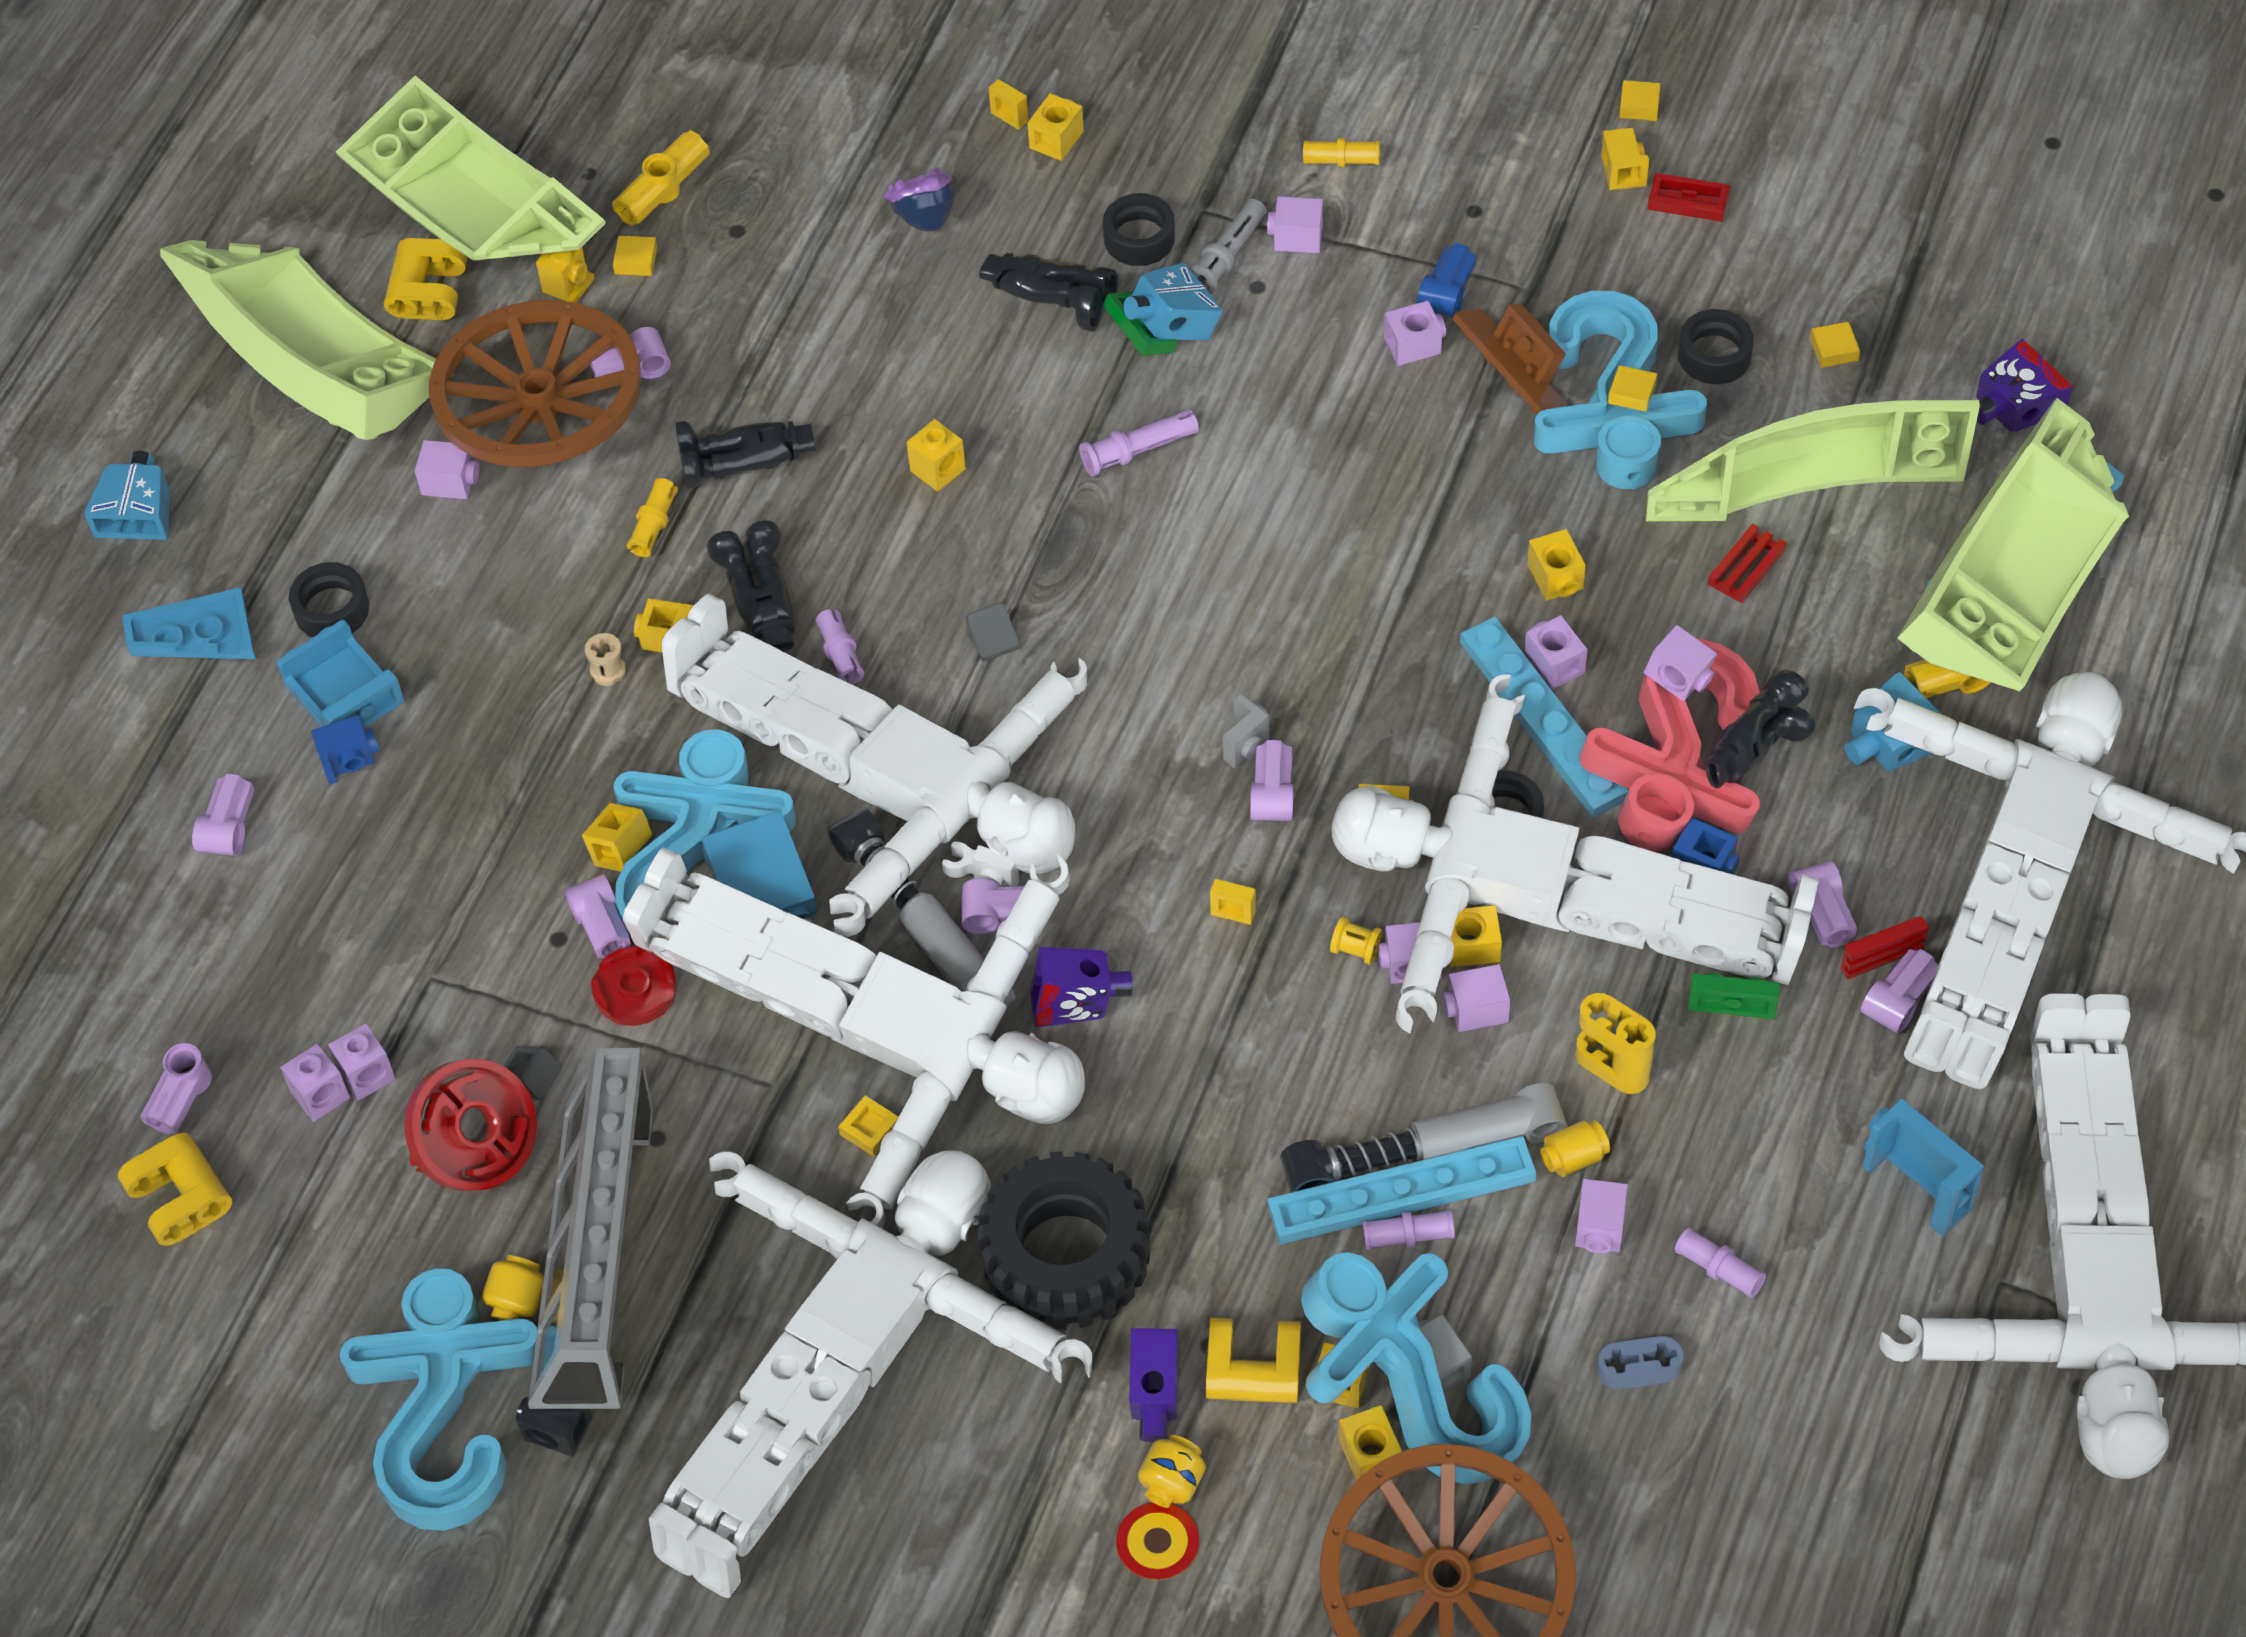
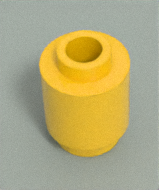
M1582 1120L1544 1138V1147L1541 1148L1540 1153L1546 1168L1550 1172L1556 1171L1559 1176L1565 1177L1600 1162L1602 1155L1610 1152V1145L1607 1135L1599 1122L1594 1120L1588 1123Z

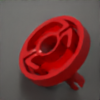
M473 1058L452 1061L429 1072L414 1089L406 1108L404 1130L410 1152V1165L412 1167L418 1166L415 1170L424 1173L435 1183L457 1191L491 1189L511 1179L520 1171L529 1158L537 1131L535 1107L524 1084L506 1067L485 1059ZM468 1072V1074H465L464 1076L451 1079L450 1081L444 1084L442 1083L451 1077L462 1075L463 1073ZM427 1099H428L429 1102H428V1104H427V1106H426L425 1113H424V1118H423V1120H422V1122H421V1118H422L424 1106H425L426 1101H427ZM470 1108L479 1110L486 1124L482 1138L476 1142L467 1139L461 1130V1118ZM513 1116V1117H515V1118L512 1119V1124H511L510 1133H509L508 1138L506 1139V1136H507V1133H508V1130H509V1126H510V1117ZM486 1159L488 1160L487 1163H485L484 1165H481L477 1168L465 1170V1176L473 1178H466L463 1176V1168L477 1166L486 1161Z

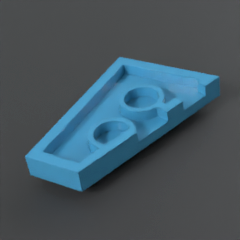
M241 587L122 615L126 644L131 656L256 659Z

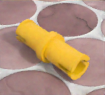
M1338 138L1337 141L1304 140L1303 162L1304 165L1337 164L1338 168H1346V164L1380 165V141H1347L1346 138Z
M664 478L654 480L645 505L640 506L636 514L638 522L626 545L627 549H631V553L640 557H649L651 555L659 531L664 529L669 521L667 513L674 496L678 492V487L673 486L674 483Z

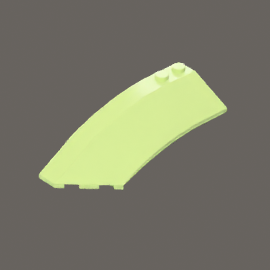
M414 76L336 151V154L394 204L431 233L472 260L579 250L606 224L602 217L555 178H550L498 143L417 76Z
M189 240L160 248L162 259L209 323L229 345L259 374L284 394L311 412L325 418L330 424L350 431L359 439H374L379 434L394 430L430 397L429 380L436 358L400 341L353 308L300 256V248L284 247V249L266 253L261 252V245L229 243V250L206 248V241Z
M2056 398L1996 480L1944 558L1897 638L1929 663L2020 691L2026 685L2066 610L2123 522L2129 517L2124 503L2118 502L2110 487L2115 483L2104 456L2096 455L2090 441L2095 434L2090 423L2085 418Z
M1897 400L1861 403L1816 410L1772 423L1732 440L1648 490L1646 521H1726L1727 514L1765 501L1806 491L1843 485L1877 482H1962L1965 478L1980 407L1979 400Z

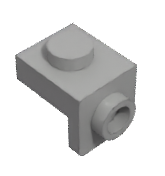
M1242 694L1237 695L1233 699L1234 720L1237 724L1222 736L1223 760L1235 769L1246 759H1253L1256 756V746L1262 745L1269 740V715L1260 703L1256 701L1251 702Z

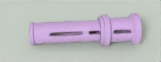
M1188 409L1172 417L1159 420L1127 433L1116 430L1110 433L1109 438L1092 444L1088 442L1081 443L1079 451L1087 473L1094 477L1099 475L1101 469L1118 463L1122 466L1130 463L1133 456L1157 448L1182 437L1196 434L1199 431V426L1195 415H1192V410Z

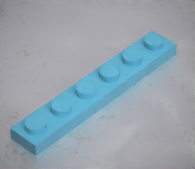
M1490 618L1460 633V644L1490 683L1492 679L1499 675H1511L1509 687L1497 693L1501 698L1507 700L1525 695L1523 706L1520 712L1515 715L1591 817L1594 818L1622 804L1628 789L1590 773L1582 767L1579 761V753L1586 740V734L1497 618Z
M1523 1136L1267 1198L1268 1210L1279 1245L1362 1225L1363 1221L1383 1220L1402 1215V1212H1415L1536 1182V1171Z

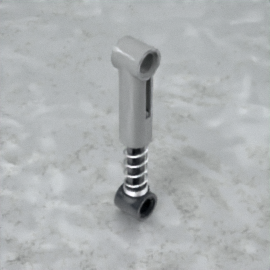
M865 806L827 828L828 836L834 848L847 863L854 861L861 866H866L876 853L886 849L884 846V833L874 815ZM906 878L889 898V900H893L895 910L901 911L899 921L947 981L961 992H965L968 982L977 975L985 960L984 957L934 896L928 893H919L915 888L916 881H910ZM1012 988L1003 1002L1006 1006L1016 999Z
M1536 1083L1521 1089L1514 1097L1413 1121L1411 1129L1406 1128L1402 1134L1394 1135L1392 1132H1389L1386 1138L1382 1139L1372 1136L1369 1142L1360 1144L1358 1141H1354L1352 1146L1345 1148L1337 1145L1336 1148H1325L1317 1140L1299 1141L1286 1147L1281 1152L1280 1159L1292 1193L1333 1183L1335 1180H1341L1345 1174L1352 1173L1355 1177L1357 1171L1369 1169L1370 1172H1373V1167L1387 1165L1390 1168V1163L1402 1160L1407 1164L1408 1159L1414 1157L1422 1161L1523 1136L1524 1139L1531 1143H1544L1546 1136L1568 1127L1554 1086L1550 1083Z

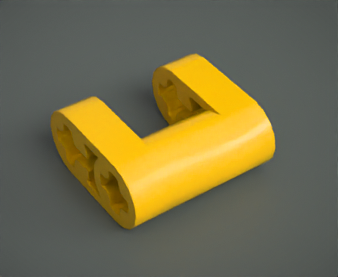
M405 238L401 240L397 246L384 299L385 310L390 315L403 319L448 320L455 315L458 303L457 292L445 284L424 283L426 275L451 277L461 275L465 271L468 257L441 239Z
M1605 993L1588 995L1580 1005L1579 1025L1583 1031L1579 1033L1576 1041L1575 1056L1578 1063L1623 1093L1636 1094L1643 1091L1650 1082L1656 1038L1653 1024L1612 996ZM1602 1010L1607 1012L1606 1018L1599 1017L1597 1020L1591 1018L1592 1012L1595 1014H1599ZM1612 1025L1616 1027V1035L1612 1033ZM1598 1043L1603 1045V1052L1600 1050L1594 1051L1593 1054L1588 1052V1045L1591 1047H1595ZM1608 1058L1612 1060V1068L1608 1066Z
M188 1133L175 1134L132 1158L121 1167L117 1174L119 1182L131 1198H141L149 1195L171 1181L177 1187L181 1196L160 1207L148 1220V1228L157 1242L163 1246L176 1244L218 1220L229 1211L233 1204L231 1196L192 1136Z
M1210 1317L1206 1399L1298 1403L1301 1321L1278 1320L1276 1361L1232 1359L1233 1318Z

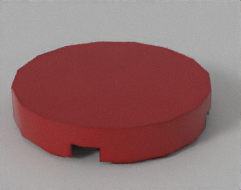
M636 945L620 948L604 957L599 963V969L595 973V977L593 974L591 981L593 999L602 1015L616 1024L628 1026L647 1024L664 1015L674 1003L678 989L672 964L663 960L654 952H649Z

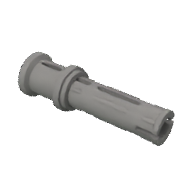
M1249 199L1218 241L1208 244L1202 251L1200 261L1196 265L1189 267L1210 295L1217 289V281L1220 277L1230 272L1233 268L1236 253L1249 239L1258 224L1266 217L1267 209L1260 201ZM1241 226L1244 227L1239 235L1234 238L1233 236ZM1202 276L1206 278L1203 282L1200 280Z

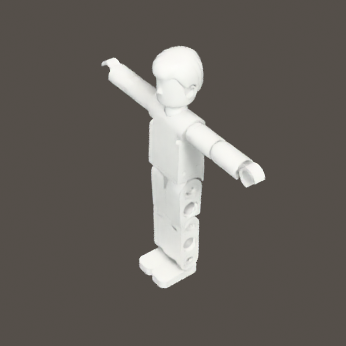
M706 594L690 610L688 618L680 619L665 634L662 641V652L667 690L681 698L685 697L697 710L763 744L775 746L779 743L781 754L830 781L840 783L839 787L852 795L908 821L885 845L886 849L876 853L864 869L845 888L849 894H839L829 900L831 914L844 912L854 914L848 918L833 920L834 932L836 934L849 937L859 933L865 926V919L871 918L941 842H949L969 819L978 818L977 828L982 840L994 852L1002 856L1006 855L1008 860L1015 863L1016 869L1030 873L1031 864H1033L1037 874L1056 870L1059 868L1057 855L1063 858L1064 861L1070 856L1075 842V821L1070 808L1060 799L1053 797L1043 798L1016 783L1004 781L1010 775V767L1038 738V735L1044 732L1074 699L1075 695L1085 690L1087 686V666L1082 659L1078 658L1079 674L1071 678H1066L1059 674L1053 661L1051 670L1012 708L1011 712L985 740L977 746L969 747L966 740L898 704L892 710L879 697L824 671L815 669L747 633L734 631L727 638L728 624L725 602L711 594Z
M2094 672L2074 673L2061 678L2051 687L2036 727L2040 728L2038 746L2020 739H2016L2013 743L1965 723L1959 722L1957 724L1955 720L1901 698H1898L1895 704L1893 698L1887 692L1877 688L1862 691L1854 706V709L1874 706L1882 712L1870 717L1866 727L1867 730H1881L1888 725L1884 731V734L1934 755L1945 756L1948 760L1996 779L2006 780L2007 789L1982 850L1922 1007L1921 1014L1904 1051V1056L1909 1062L1934 1072L1945 1070L1948 1077L1969 1087L1982 1089L1987 1086L2005 1050L2092 814L2100 820L2152 840L2156 838L2164 845L2216 865L2220 856L2222 865L2233 874L2240 863L2239 856L2234 849L2246 852L2245 832H2236L2231 835V827L2179 807H2169V803L2114 783L2115 776L2092 768L2102 757L2103 753L2108 754L2122 718L2120 696L2114 685L2100 674Z
M1506 674L1495 677L1489 684L1486 701L1482 705L1458 793L1452 796L1449 801L1441 828L1430 826L1431 814L1426 806L1413 802V800L1394 797L1386 790L1375 786H1364L1352 790L1344 796L1336 809L1331 827L1332 839L1338 851L1349 861L1369 869L1388 872L1395 866L1400 868L1415 866L1419 862L1421 854L1433 858L1425 885L1428 897L1417 932V940L1414 943L1402 984L1401 998L1396 1010L1398 1025L1408 1033H1411L1413 1020L1406 1011V1008L1410 1006L1423 1008L1431 1021L1434 1022L1437 1013V1004L1434 999L1442 969L1450 963L1454 956V944L1451 936L1457 915L1465 909L1468 902L1478 907L1496 905V911L1501 914L1565 932L1571 930L1579 934L1643 949L1646 940L1650 948L1661 954L1748 978H1765L1770 976L1773 971L1771 981L1788 985L1805 943L1819 878L1802 874L1793 895L1791 907L1787 909L1789 897L1783 890L1773 885L1683 862L1676 858L1606 837H1585L1578 842L1575 850V843L1579 832L1578 827L1495 807L1492 790L1498 771L1505 766L1509 759V747L1506 741L1513 716L1520 712L1525 699V695H1521L1515 699L1507 700L1500 698L1496 694L1509 687L1511 675Z
M665 847L661 848L655 856L645 875L644 884L638 886L624 911L623 921L636 946L649 952H654L663 960L747 999L757 1002L763 1001L764 1006L823 1035L832 1037V1040L917 1077L914 1081L910 1098L892 1131L887 1133L882 1139L880 1152L860 1189L865 1190V1193H858L852 1196L846 1203L849 1211L863 1206H870L876 1209V1216L871 1223L880 1228L884 1227L886 1221L884 1209L889 1210L893 1208L901 1190L919 1160L921 1151L925 1149L950 1100L957 1101L973 1069L983 1070V1086L988 1093L996 1097L995 1102L999 1106L1032 1122L1040 1124L1059 1122L1076 1109L1083 1097L1085 1089L1083 1066L1078 1056L1070 1048L1051 1041L1045 1043L1036 1038L1032 1032L1028 1036L1021 1032L1011 1031L1004 1033L996 1042L990 1040L1006 1011L1007 1006L1003 1003L1008 996L1029 957L1030 951L1033 949L1060 898L1058 895L1063 893L1069 885L1068 866L1059 855H1057L1061 875L1056 881L1051 883L1042 882L1037 877L1033 864H1031V880L1027 881L1007 920L1003 921L998 927L994 944L977 975L968 982L965 992H961L957 987L882 952L875 955L872 951L855 941L790 913H786L705 875L691 873L688 877L681 855Z
M2048 994L2039 1001L2030 1035L2040 1148L2042 1159L2045 1162L2043 1178L2051 1239L2049 1243L2058 1320L1993 1319L1991 1321L1986 1318H1922V1329L1916 1319L1901 1314L1898 1327L1911 1337L1912 1342L1909 1344H1899L1882 1332L1879 1345L1885 1356L1900 1362L1909 1361L1919 1353L1920 1360L1985 1361L1991 1359L1992 1361L2057 1362V1368H2098L2099 1370L2090 1375L2086 1380L2082 1396H2079L2077 1401L2080 1444L2087 1460L2100 1472L2113 1478L2131 1479L2152 1470L2163 1458L2169 1443L2167 1421L2165 1417H2162L2164 1399L2163 1397H2158L2155 1381L2145 1370H2172L2175 1364L2236 1365L2238 1363L2246 1365V1322L2237 1324L2166 1322L2161 1316L2162 1303L2153 1227L2149 1226V1205L2138 1136L2129 1058L2126 1045L2121 1044L2130 1020L2129 1000L2126 996L2119 994H2095L2087 997L2085 1001L2078 994Z
M954 1150L938 1152L924 1159L912 1173L898 1196L897 1204L899 1206L895 1214V1222L901 1235L895 1237L893 1234L864 1218L859 1222L853 1220L810 1195H805L802 1191L753 1164L745 1166L743 1159L738 1154L720 1152L709 1159L711 1172L723 1169H731L737 1172V1175L731 1179L720 1180L714 1183L716 1195L731 1197L739 1193V1197L735 1201L773 1221L778 1227L792 1230L793 1233L830 1252L837 1261L785 1327L786 1331L779 1337L740 1391L741 1401L734 1402L726 1410L668 1488L663 1503H660L649 1517L654 1553L662 1562L685 1575H693L706 1588L722 1597L730 1598L741 1583L739 1561L736 1560V1554L743 1557L755 1546L808 1471L857 1409L868 1386L874 1388L923 1319L925 1311L929 1309L937 1314L947 1316L987 1338L995 1346L1005 1348L1047 1372L1052 1369V1374L1059 1383H1062L1060 1362L1067 1357L1081 1359L1085 1365L1088 1378L1090 1377L1092 1372V1352L1085 1343L1075 1339L1066 1340L1067 1337L1062 1332L1015 1307L1007 1305L1005 1301L958 1277L956 1268L934 1257L943 1256L951 1252L961 1239L966 1241L969 1228L972 1224L977 1225L979 1223L981 1207L986 1202L988 1203L987 1194L991 1189V1183L986 1170L978 1160L967 1153Z

